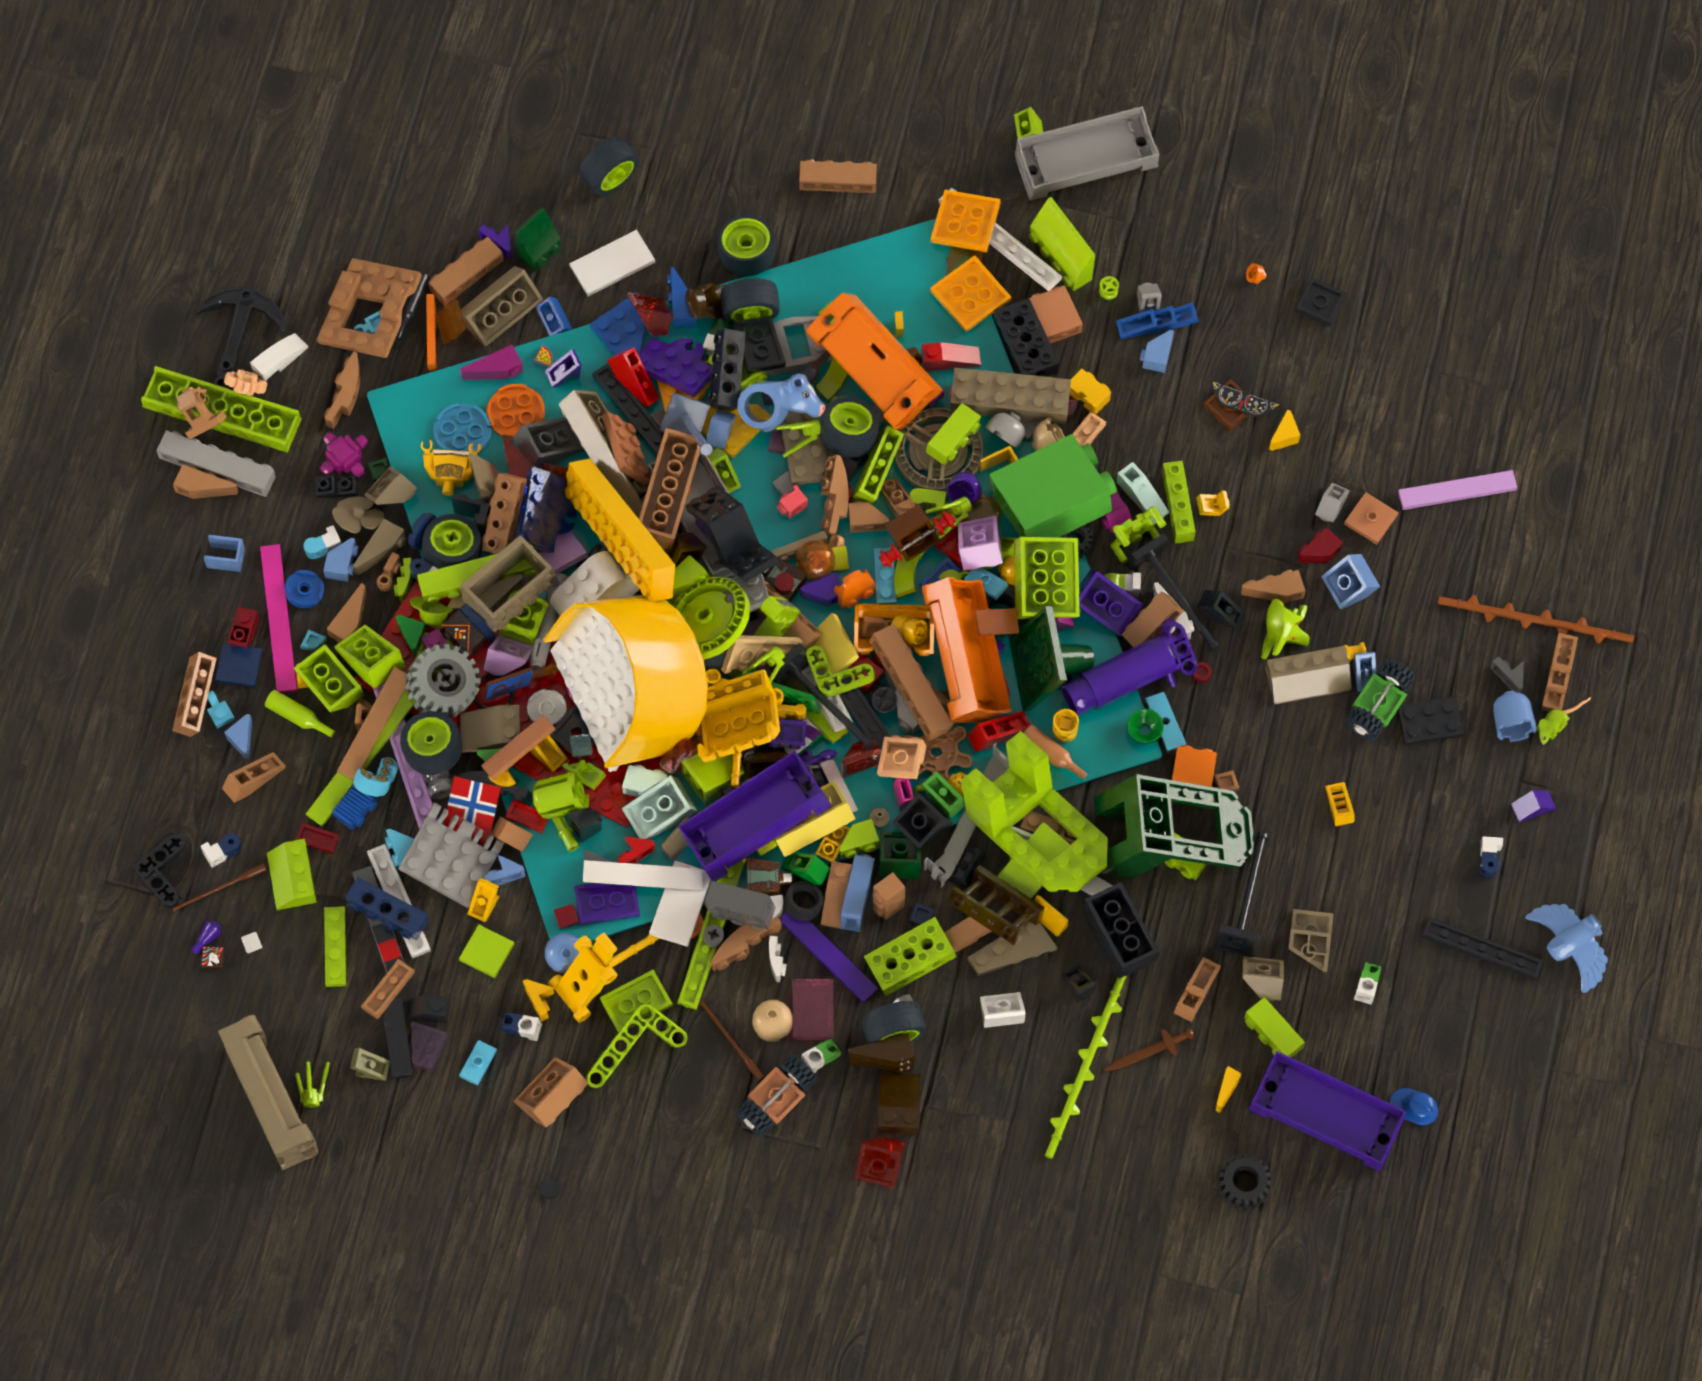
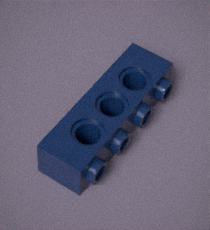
M357 877L345 896L347 906L356 912L358 910L364 912L367 918L373 921L376 919L381 921L384 927L389 930L396 929L404 938L409 940L413 938L417 941L429 921L427 913ZM367 898L374 900L371 904L363 903ZM385 907L391 908V911L389 913L385 914L381 912V910ZM401 917L409 918L405 923L398 921Z

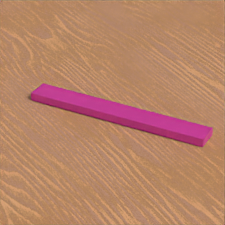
M280 544L261 546L276 688L282 694L297 692Z

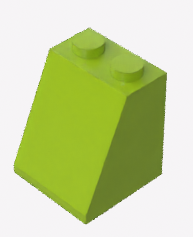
M696 754L682 762L683 777L705 806L721 796V789L731 784L732 754L724 757L719 756L717 759L705 763ZM740 764V775H741V777L739 778V782H740V783L745 780V771H746L745 768H744L741 764Z

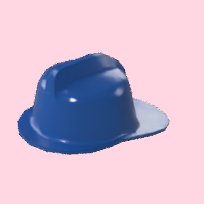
M1403 1088L1394 1092L1390 1098V1104L1406 1111L1404 1120L1422 1126L1429 1125L1438 1116L1437 1103L1426 1093Z

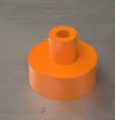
M1253 263L1247 268L1246 279L1248 282L1258 284L1266 278L1263 266Z

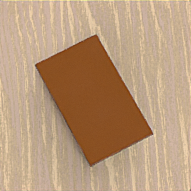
M1016 608L975 610L979 635L1019 634Z

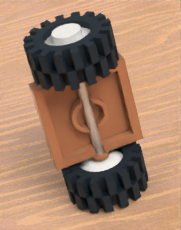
M793 1054L779 1066L781 1071L775 1067L747 1096L749 1099L736 1110L740 1120L760 1137H763L774 1124L777 1125L805 1096L803 1092H806L817 1081L814 1072L800 1058Z

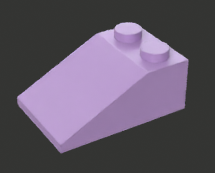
M997 515L958 523L959 553L963 570H977L980 567H994L1003 563Z

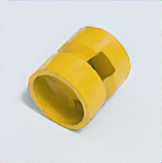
M898 615L892 621L891 625L894 624L896 629L900 630L904 642L921 645L925 641L928 626L924 620Z
M1062 709L1055 714L1052 734L1057 741L1068 743L1075 739L1078 732L1079 718L1074 711Z

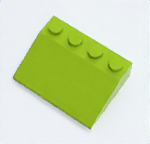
M1052 197L1048 198L1030 226L1029 237L1034 244L1037 243L1040 247L1043 257L1050 260L1052 268L1062 276L1065 286L1075 291L1092 281L1095 254Z
M1019 537L1014 540L1015 608L1017 619H1031L1045 606L1053 607L1055 618L1080 617L1078 538Z

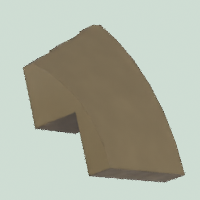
M1293 909L1289 950L1323 972H1327L1334 914Z

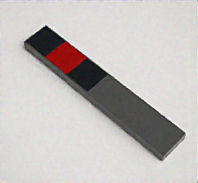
M371 866L352 872L354 881L359 877L378 887ZM367 898L363 903L371 904L374 900ZM383 908L381 912L386 914V908ZM367 918L387 974L398 959L404 962L393 930L384 927L382 922L377 919L373 921Z

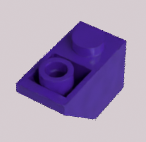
M836 572L832 574L827 573L814 582L808 581L800 587V596L802 599L829 607L838 603V596L834 592V587L842 583Z

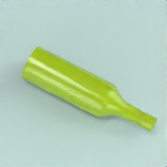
M273 690L267 697L265 707L301 728H313L329 737L334 735L335 730L321 723L312 710L277 690Z

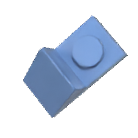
M498 855L502 870H491L484 876V879L499 886L523 878L526 875L522 865Z

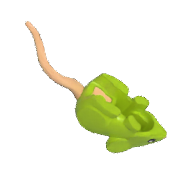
M1591 697L1571 709L1563 711L1554 709L1546 715L1545 719H1541L1537 725V731L1542 744L1545 745L1549 738L1553 740L1557 736L1556 733H1560L1568 724L1567 722L1570 718L1567 714L1580 708Z

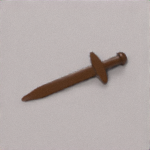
M1187 1028L1185 1032L1171 1037L1165 1029H1162V1041L1116 1060L1107 1066L1104 1071L1122 1069L1166 1049L1175 1057L1177 1056L1175 1044L1187 1039H1193L1194 1032L1192 1029Z

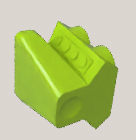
M518 590L512 591V593H511L510 596L508 597V600H509L510 598H512V597H513L517 592H519V591H518ZM538 598L533 604L525 606L523 612L518 617L511 618L504 629H499V634L534 645L538 629L549 604L544 599Z

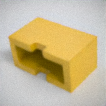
M1081 369L1071 379L1069 395L1076 401L1079 399L1085 403L1083 407L1096 415L1110 401L1111 392L1105 384H1100L1092 373Z

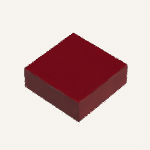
M573 904L554 909L560 930L579 924Z

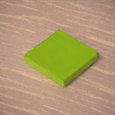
M478 925L462 952L459 961L496 978L512 950L514 942Z

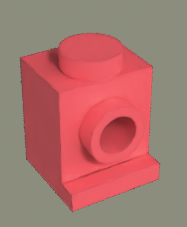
M795 485L793 486V492L785 493L780 498L779 504L776 507L782 516L785 515L788 519H791L808 507V499L798 486Z

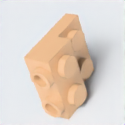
M897 735L884 737L877 770L878 776L917 779L920 764H923L926 751L924 741L918 737H911L910 739Z

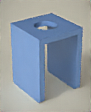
M208 535L211 547L237 550L235 559L205 555L206 567L241 572L245 552L243 540L240 538Z

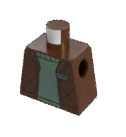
M747 858V890L769 896L780 895V885H792V874L779 873L778 862Z

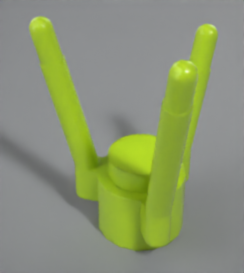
M818 419L776 426V430L802 429L803 434L809 436V438L784 453L783 457H787L809 442L817 440V435L820 434L821 429Z
M962 497L951 503L926 510L925 513L929 514L951 508L955 515H960L956 522L953 523L956 526L960 521L968 517L967 512L972 510V505L967 497ZM947 527L944 530V534L942 536L939 535L938 538L941 539L950 530H952V528Z
M773 646L764 656L743 670L742 674L766 661L770 666L776 665L769 677L770 683H772L779 669L785 664L782 661L785 658V654L780 648Z
M309 1061L306 1062L307 1089H305V1093L299 1073L295 1074L300 1093V1103H303V1107H318L319 1102H323L329 1062L325 1064L319 1093L317 1089L312 1088Z

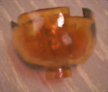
M811 540L804 543L796 555V564L807 578L818 580L830 575L835 567L836 559L833 549L827 543L820 540Z

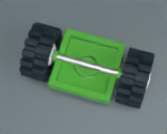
M1389 658V660H1384L1376 674L1373 673L1352 706L1354 708L1345 720L1346 726L1350 731L1355 732L1356 736L1358 734L1362 739L1375 741L1382 729L1387 727L1406 698L1407 694L1405 692L1408 691L1415 680V675L1411 670H1408L1407 666L1404 667L1401 662L1399 664L1397 660L1393 661Z

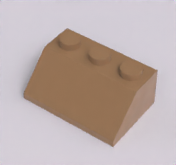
M555 1057L513 1102L533 1120L547 1128L570 1105V1102L582 1093L588 1083L574 1066Z

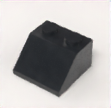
M918 793L892 821L919 849L940 838L953 823L921 793Z

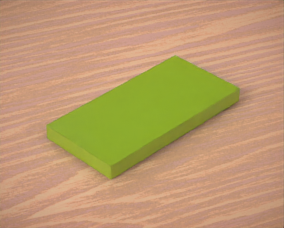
M1044 822L1027 841L1049 863L1070 846L1065 839ZM1013 858L997 876L1031 899L1042 888V885Z

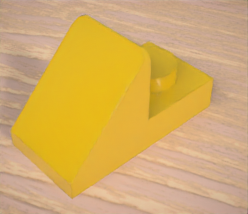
M480 878L467 914L486 922L498 901L499 896L496 894L499 886Z
M527 979L523 980L524 989L541 1022L548 1019L547 1012L550 1009L545 998L554 994V988Z

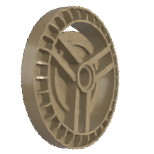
M945 408L926 409L921 411L909 425L904 426V429H899V432L903 433L904 436L894 459L900 474L912 486L947 493L948 484L956 476L954 474L966 462L967 446L969 445L972 447V457L968 465L960 473L968 472L974 476L977 474L980 460L983 457V443L978 431L968 437L969 441L965 447H960L957 450L958 454L952 462L949 460L945 466L926 453L927 444L944 424H932L923 428L921 426L935 422L945 423L955 411ZM907 439L911 441L909 446V456L913 466L918 471H927L928 477H925L919 474L916 470H914L912 466L909 464L908 460L906 459L904 448Z

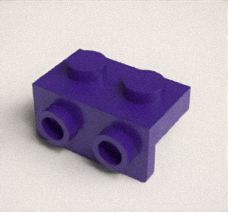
M779 719L780 732L775 739L768 742L769 747L780 748L781 744H787L790 749H800L801 746H805L807 721Z

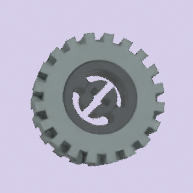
M439 644L434 645L431 650L430 648L425 649L410 666L405 680L409 682L405 685L406 691L411 690L408 695L409 700L415 699L416 701L413 706L416 709L419 707L423 708L421 713L439 711L448 716L451 715L453 718L462 713L474 700L479 691L477 687L480 684L481 678H476L480 673L479 668L473 669L476 662L473 658L470 661L466 658L469 655L466 651L463 654L459 653L460 648L454 646L451 650L449 649L450 644H444L442 648H440ZM436 669H443L432 681V672ZM456 680V689L451 692H445Z

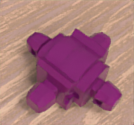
M327 433L323 437L327 445L325 453L327 461L320 467L323 474L329 475L335 469L339 474H342L344 471L346 474L352 472L357 477L363 475L364 468L360 464L362 458L361 449L367 445V439L363 435H359L353 441L348 435L345 438L342 436L336 438L333 434Z

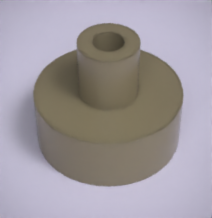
M875 808L871 811L869 819H872L876 829H883L889 824L890 816L886 809Z

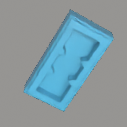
M981 567L977 570H971L964 578L965 581L982 580L985 594L995 600L1008 587L1007 582Z
M478 1040L459 1075L460 1078L478 1086L497 1049Z

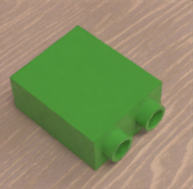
M1073 434L989 474L993 497L1019 537L1059 538L1112 512L1110 495L1116 493L1117 489L1111 475L1107 471L1099 474L1094 467L1098 465V459L1090 444L1087 443L1080 446Z

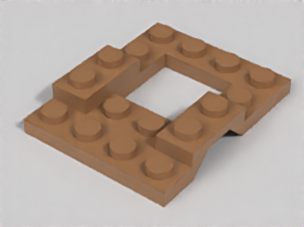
M352 258L347 271H342L328 304L331 308L318 335L317 342L322 345L387 358L401 326L402 308L407 297L415 293L422 278L421 273ZM357 298L383 303L379 313L381 320L375 334L345 328Z

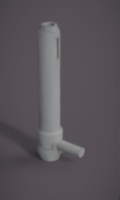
M553 570V586L547 591L546 602L549 605L538 629L529 662L534 670L545 667L551 642L544 643L543 639L556 623L559 616L550 604V598L555 590L568 578L565 574H556L555 570Z

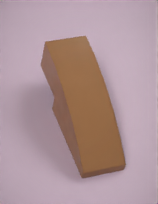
M968 917L947 930L944 934L956 953L977 942L978 938L992 931L973 918Z
M1204 957L1202 958L1177 1003L1174 1014L1190 1022L1194 1020L1221 968L1220 965Z

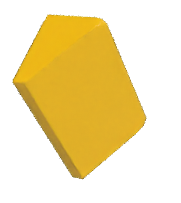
M1037 895L1034 901L1045 907L1040 923L1055 936H1060L1068 926V919L1040 895Z

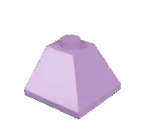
M499 635L488 648L484 670L495 676H503L526 664L532 655L534 645Z

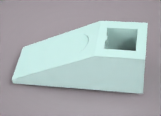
M1134 462L1118 472V485L1143 512L1151 506H1155L1162 518L1169 514L1168 509L1147 477ZM1151 517L1152 522L1155 524L1156 522L1154 518Z

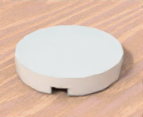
M539 690L529 698L527 714L532 723L544 714L553 727H555L567 713L566 701L555 690Z

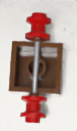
M917 504L899 517L891 520L885 527L894 544L890 545L889 551L884 552L881 550L879 552L881 556L878 558L882 565L891 568L893 561L899 560L901 562L903 560L902 556L908 562L940 542L936 532L938 531L942 536L945 528L950 527L953 529L955 527L953 523L956 522L950 512L946 513L943 511L941 518L935 519L933 517L931 519L933 523L931 524L929 518Z

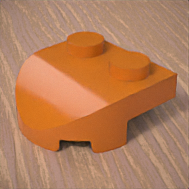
M865 569L863 573L860 570L850 573L842 579L843 584L834 587V592L838 596V605L843 610L845 608H852L857 604V601L863 598H870L876 590V583L867 569Z

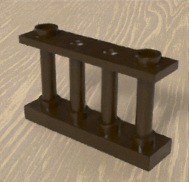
M980 865L975 869L971 882L972 885L965 891L954 887L948 902L1012 945H1015L1020 932L1019 928L1027 921L1034 925L1039 924L1045 907ZM978 889L988 894L980 902L970 897ZM995 899L1004 904L996 913L987 908ZM1011 910L1020 915L1014 923H1010L1003 918Z

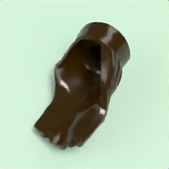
M706 283L698 286L696 289H688L685 293V305L690 316L695 319H724L720 295L722 288L726 285Z

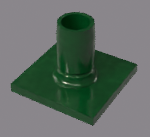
M1045 606L1019 629V634H1013L1009 638L1023 711H1031L1067 680L1066 676H1079L1080 673L1094 667V653L1090 646L1059 643L1052 606Z

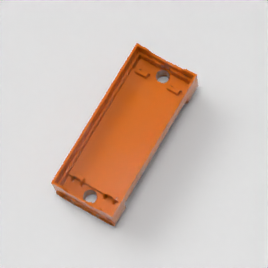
M842 293L837 296L806 330V333L817 345L823 346L884 412L883 417L895 430H902L904 426L909 425L924 407L943 391L854 294ZM909 398L911 405L907 408L905 402Z
M947 577L922 586L925 605L930 606L951 700L947 704L951 722L982 723L1012 712L995 635H979L977 630L975 610L989 609L983 581H964Z

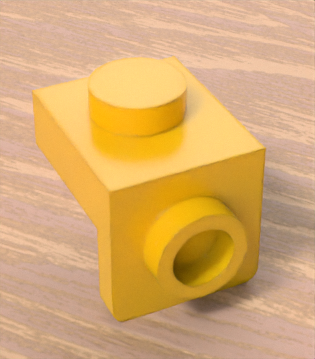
M1221 491L1217 495L1200 494L1196 497L1200 515L1220 516L1229 509V499L1226 491Z

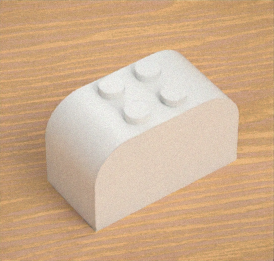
M602 551L588 558L555 590L550 598V604L561 616L562 613L575 603L633 596L639 590V587L625 573L624 568L616 561L612 553Z

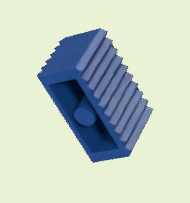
M353 785L345 797L333 809V816L351 830L356 826L360 827L365 820L364 816L367 812H372L378 804L376 802L377 797L366 795L357 790Z

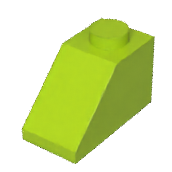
M1031 107L1014 114L1018 139L1043 133L1042 121Z
M717 448L707 455L729 493L741 487L732 464L724 451Z

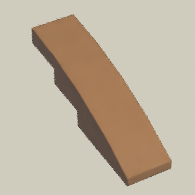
M1563 633L1558 634L1541 708L1543 711L1550 712L1554 709L1562 710L1578 637Z

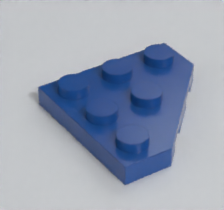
M636 292L592 322L590 328L613 355L635 347L637 353H639L642 349L648 305Z

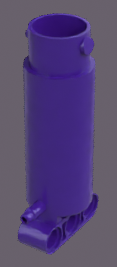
M1166 619L1161 625L1162 634L1080 673L1079 678L1061 687L1062 693L1070 710L1074 711L1077 716L1093 708L1098 710L1166 676L1170 687L1173 688L1176 686L1173 672L1177 670L1185 675L1194 674L1198 665L1184 627L1174 619ZM1175 626L1174 632L1170 633L1171 629ZM1182 644L1181 648L1177 650L1178 645ZM1188 661L1187 666L1183 667L1184 663Z

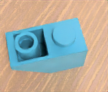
M387 829L388 837L384 839L388 849H393L394 855L391 857L395 867L400 866L414 838L392 829Z

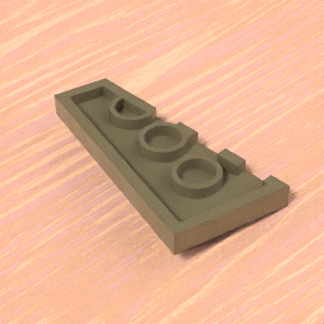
M1027 921L1019 928L1020 932L1015 945L999 937L967 957V960L977 975L980 976L1031 957L1041 956V954L1049 951H1056L1057 946L1040 923L1034 925Z

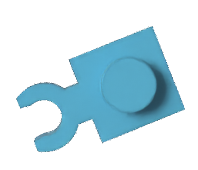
M380 311L365 318L366 324L356 325L354 329L375 334L381 320Z

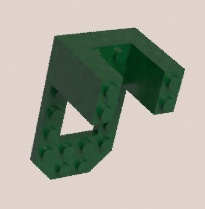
M1136 774L1094 797L1095 816L1126 821L1127 840L1108 849L1107 867L1100 873L1135 878L1170 859L1237 869L1255 851L1251 811L1246 806L1243 807L1237 800V794L1232 790ZM1171 802L1214 809L1218 844L1174 837Z

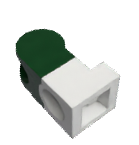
M718 318L713 321L703 344L704 354L712 355L714 353V336L716 331L724 328L729 329L728 322L724 319Z

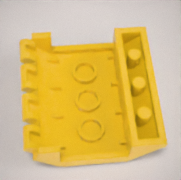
M764 669L708 687L706 712L701 721L704 746L702 744L697 745L698 755L704 763L715 760L719 756L724 757L736 753L737 750L740 752L755 745L759 746L768 743L779 734L780 725L776 695Z

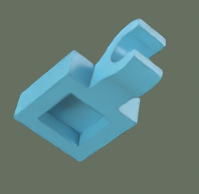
M213 690L210 691L207 699L212 707L207 709L215 726L219 728L235 718L225 701L219 703Z

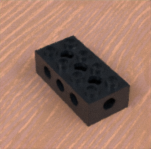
M1030 298L993 311L995 326L1016 374L1048 377L1058 373L1059 362Z

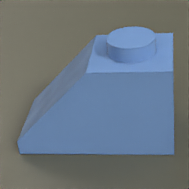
M1169 330L1147 343L1146 350L1142 349L1140 361H1143L1142 368L1165 373L1174 330Z

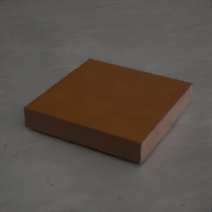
M1231 379L1224 384L1225 386L1244 392ZM1215 393L1203 403V406L1229 431L1233 430L1249 415L1221 405Z

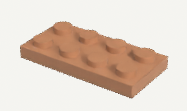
M608 411L605 412L602 418L618 470L646 486L650 483L649 470L644 461L645 457L641 452L635 427L631 423L623 421L618 415H613Z

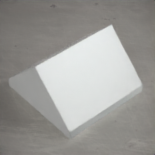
M1020 992L980 997L984 1028L1024 1023L1025 1008Z

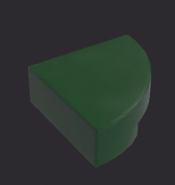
M387 458L368 463L374 483L388 468Z

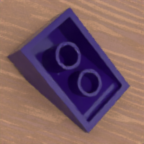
M1093 569L1089 570L1079 585L1080 610L1120 637L1143 605Z

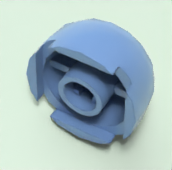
M560 933L547 942L544 950L545 960L554 971L566 973L579 954L578 950L574 947V943L578 940L575 935Z

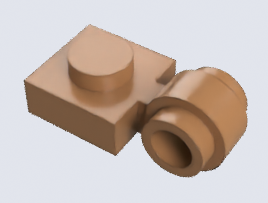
M392 552L383 568L384 572L377 578L378 589L383 592L391 590L393 587L392 578L394 574L399 573L400 566H402L400 556Z

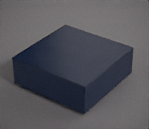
M916 903L909 923L916 926L932 919L935 909Z

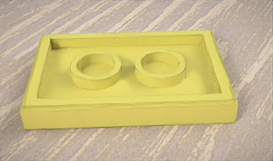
M831 613L817 627L822 635L813 646H820L823 649L832 674L845 671L859 656L838 616ZM815 653L817 661L820 662L817 653ZM821 668L825 674L827 672V669Z

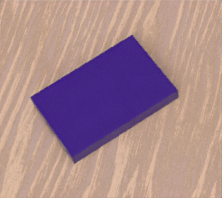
M604 883L574 886L580 926L640 917L636 886Z

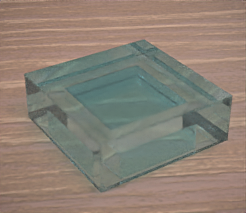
M590 734L569 737L572 757L592 755Z

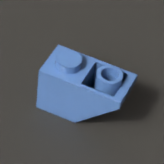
M354 538L348 539L327 553L323 570L325 578L348 582L350 575L353 576L354 557L357 558L359 546H356Z

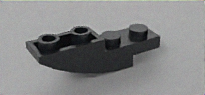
M472 771L454 775L455 777L501 787L499 795L506 796V793L513 795L512 799L522 803L524 800L531 802L533 794L529 790L517 786L519 780L514 776L512 777L516 782L515 785L502 787L492 782L486 771Z

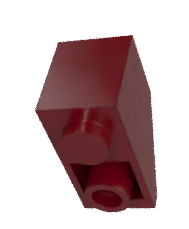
M1325 528L1322 532L1318 531L1312 537V541L1309 544L1305 543L1299 549L1298 561L1300 563H1329L1342 550L1343 542L1328 528Z
M242 607L237 608L227 644L243 648L249 646L255 637L260 620L257 611Z

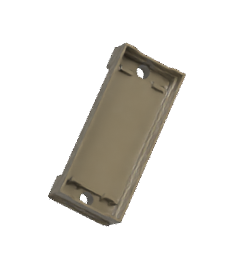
M247 1016L219 1030L218 1033L224 1043V1048L282 1171L316 1156L319 1152L316 1146L317 1143L307 1124H302L266 1049L267 1038L256 1016Z

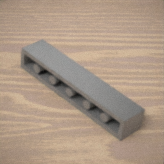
M166 430L157 448L158 457L162 460L179 466L186 465L189 467V465H192L205 473L212 472L218 478L230 479L236 483L237 487L267 497L276 478L274 469L267 464L260 465L248 457H238L231 451L219 450L218 447L212 444L205 445L195 438L189 440V438L183 437L181 433L176 431L170 432Z

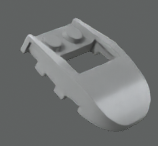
M818 316L790 317L773 323L786 366L784 368L768 370L767 376H781L782 373L797 374L804 365L815 362L826 349L821 345H817L806 333L807 328ZM796 324L798 326L803 325L811 356L792 360L783 327ZM832 356L829 357L828 362L832 361Z

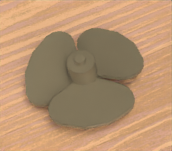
M366 497L344 499L332 510L335 521L343 529L351 533H358L361 530V525L367 529H375L379 527L384 519L382 511L377 509L368 510L373 506L374 502Z

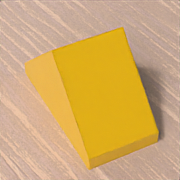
M1286 411L1271 440L1270 450L1274 451L1299 443L1300 433L1291 411Z

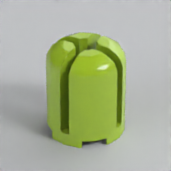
M572 771L536 782L533 787V803L538 813L543 818L552 819L570 814L573 811L588 808L589 795L584 793L582 783L585 780L579 771Z

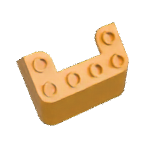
M898 604L856 605L854 624V648L856 652L861 655H867L874 650L869 642L870 637H861L860 635L864 617L883 618L885 622V620H893L896 616L903 615L924 620L928 626L927 637L921 645L905 642L906 646L914 647V652L918 653L919 656L934 654V623L930 606Z

